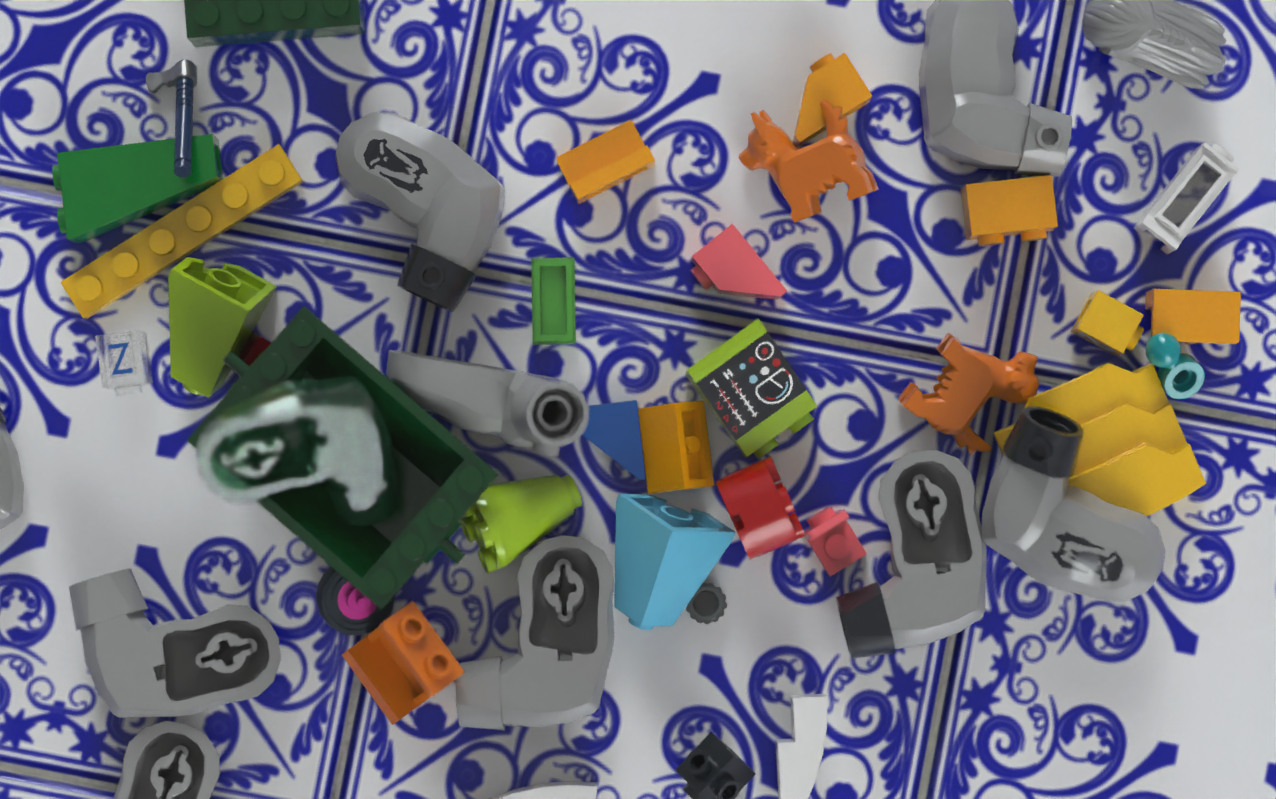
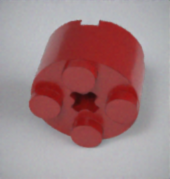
M771 456L715 481L749 560L806 536L796 513L788 515L795 511V508L785 486L783 487L782 482L774 485L781 478Z

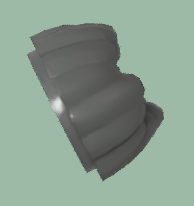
M704 582L688 603L686 611L698 623L710 624L711 622H717L719 617L724 615V609L727 608V603L725 602L726 595L722 593L720 587Z

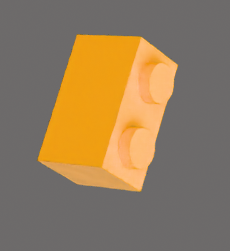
M1052 175L966 184L961 189L966 240L978 239V246L1003 244L1004 236L1020 234L1022 242L1047 239V231H1052L1058 227Z

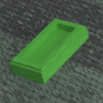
M531 258L533 345L576 344L575 258Z

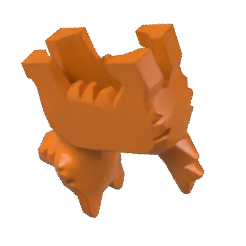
M825 99L820 102L827 126V137L806 147L798 148L793 144L789 136L773 123L769 115L762 110L759 112V115L755 112L751 113L755 128L748 134L747 148L739 154V160L749 170L766 169L771 174L775 184L791 207V217L794 223L821 213L822 209L818 196L825 194L828 189H834L836 183L844 182L848 184L847 197L849 201L879 190L873 173L866 167L863 149L848 134V119L846 117L841 118L843 108L841 106L834 107L833 104Z
M947 333L936 349L948 361L949 365L943 367V374L937 376L936 379L940 383L933 386L935 393L922 394L919 387L910 382L898 397L901 405L915 416L925 418L935 430L952 435L960 448L966 446L969 454H974L976 451L990 452L991 446L979 437L969 424L990 397H997L1011 403L1026 404L1029 397L1035 396L1039 387L1038 377L1034 374L1038 358L1030 353L1018 352L1012 359L1003 361L995 356L963 346L956 337Z

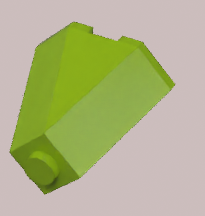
M186 257L171 269L168 276L171 378L181 382L187 391L209 398L224 384L232 370L223 362L224 358L230 352H233L237 357L239 356L277 286L238 265L224 263L222 269L203 268L205 263L202 259Z

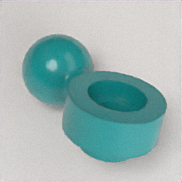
M1158 333L1148 340L1145 353L1147 359L1153 365L1160 367L1158 378L1164 391L1174 399H1185L1194 395L1201 388L1205 379V373L1200 364L1191 355L1181 353L1178 340L1171 334Z

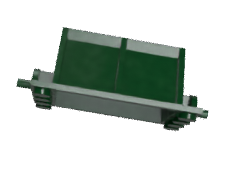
M303 306L250 366L233 352H230L224 358L223 362L236 372L240 378L186 441L376 606L383 610L422 563L428 564L440 550L456 564L464 558L466 554L454 545L450 538L461 526L459 522L499 474L311 311Z

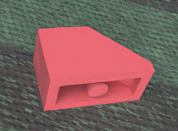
M733 224L691 258L695 267L690 271L705 290L712 286L718 294L779 300L787 292L785 287Z

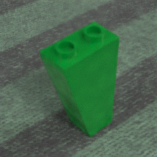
M213 134L192 136V173L184 178L174 174L175 138L57 153L58 165H53L52 175L56 191L62 192L63 207L57 210L60 232L62 234L66 233L67 239L72 242H86L210 188L223 179L219 139Z

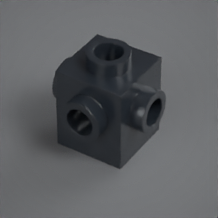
M712 732L689 753L687 758L676 769L687 782L683 790L692 799H735L743 787L756 774L731 748Z

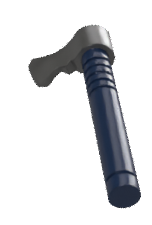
M181 60L164 72L148 73L146 84L150 93L158 92L164 85L168 88L172 86L176 88L174 174L184 178L192 173L193 89L197 84V66L190 60Z

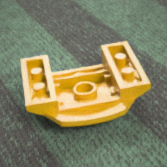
M1106 363L1057 387L1029 397L1024 408L1042 407L1063 414L1077 422L1084 429L1074 474L1069 477V486H1075L1088 491L1107 503L1142 513L1147 517L1179 501L1206 484L1192 448L1185 440L1174 410L1168 402L1152 363L1133 371ZM1016 423L993 433L1003 456L1005 455L1003 445Z

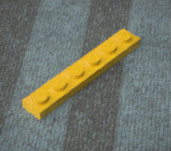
M278 144L60 283L82 318L87 320L304 181L281 145Z

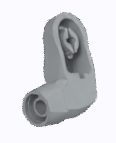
M935 0L927 11L925 42L919 70V93L924 140L927 146L949 159L981 169L1014 170L1015 174L1052 175L1059 177L1068 153L1072 130V116L1032 103H1028L1025 106L1012 96L1015 87V67L1012 54L1019 32L1016 13L1012 3L1009 0Z
M389 350L386 372L389 380L423 409L439 416L457 428L477 434L496 435L507 444L532 448L534 453L549 456H558L560 446L576 441L586 429L589 421V406L584 395L572 383L522 371Z
M561 535L543 540L523 557L517 574L522 610L518 630V654L507 660H503L502 656L459 663L465 671L464 674L456 679L457 714L460 727L504 730L505 726L538 728L571 723L592 715L597 711L614 644L613 567L602 549L585 538Z
M131 569L94 577L69 587L76 631L81 630L85 663L99 695L115 716L123 718L192 715L227 703L240 702L257 697L274 682L281 661L279 638L269 620L249 606L228 604L191 620H172L152 625L143 613L148 607Z

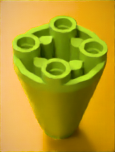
M551 475L495 483L486 489L464 515L465 517L461 518V528L469 543L477 542L480 548L478 550L480 562L488 574L507 566L572 516L574 509L582 506V500L579 490L570 475L563 477Z

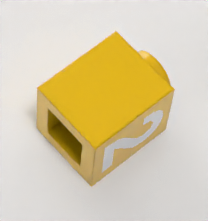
M1097 290L1090 294L1071 332L1117 356L1123 354L1126 348L1132 351L1144 331V328L1139 326L1144 314Z

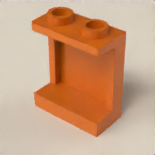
M411 601L387 618L378 628L342 654V657L392 725L465 673L414 601Z

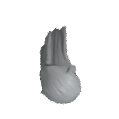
M1091 0L1085 8L1082 20L1084 36L1094 46L1099 47L1100 52L1146 68L1180 85L1200 90L1209 83L1207 75L1219 73L1223 69L1226 59L1219 46L1226 43V39L1223 36L1225 29L1218 21L1193 8H1188L1173 0Z

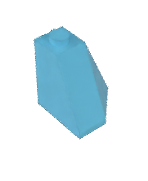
M618 494L616 500L614 607L629 617L628 621L631 625L640 629L652 630L654 626H673L732 542L735 531L709 513L693 508L689 513L674 506H667V500L647 494Z

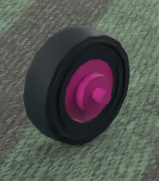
M332 566L325 571L318 582L316 593L319 613L326 623L342 634L357 636L373 632L392 612L395 599L394 596L384 609L381 610Z

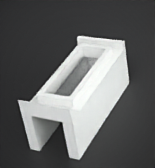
M1205 142L1197 147L1134 226V229L1139 233L1145 230L1152 233L1164 243L1161 250L1166 254L1177 250L1182 240L1235 173L1239 171V168L1231 163L1234 160L1233 156L1217 144L1210 146Z

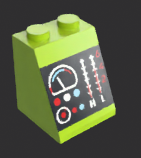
M759 319L686 370L685 376L745 458L754 453L757 459H760L779 445L774 438L787 428L794 434L814 420L809 412L817 407L816 403Z

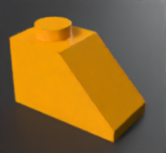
M830 53L809 67L813 73L808 75L805 82L793 137V143L796 147L802 146L827 130L820 105L823 99L833 104L834 107L841 106L843 108L841 118H845L868 104L873 97L845 53L837 58H834Z

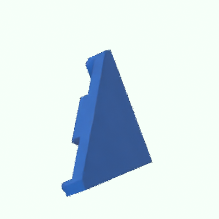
M637 400L590 405L589 421L582 435L638 480H646Z

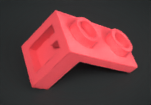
M827 507L806 520L810 528L806 529L804 533L806 540L827 574L831 577L867 553L846 520L849 518L846 510L834 512L832 507Z

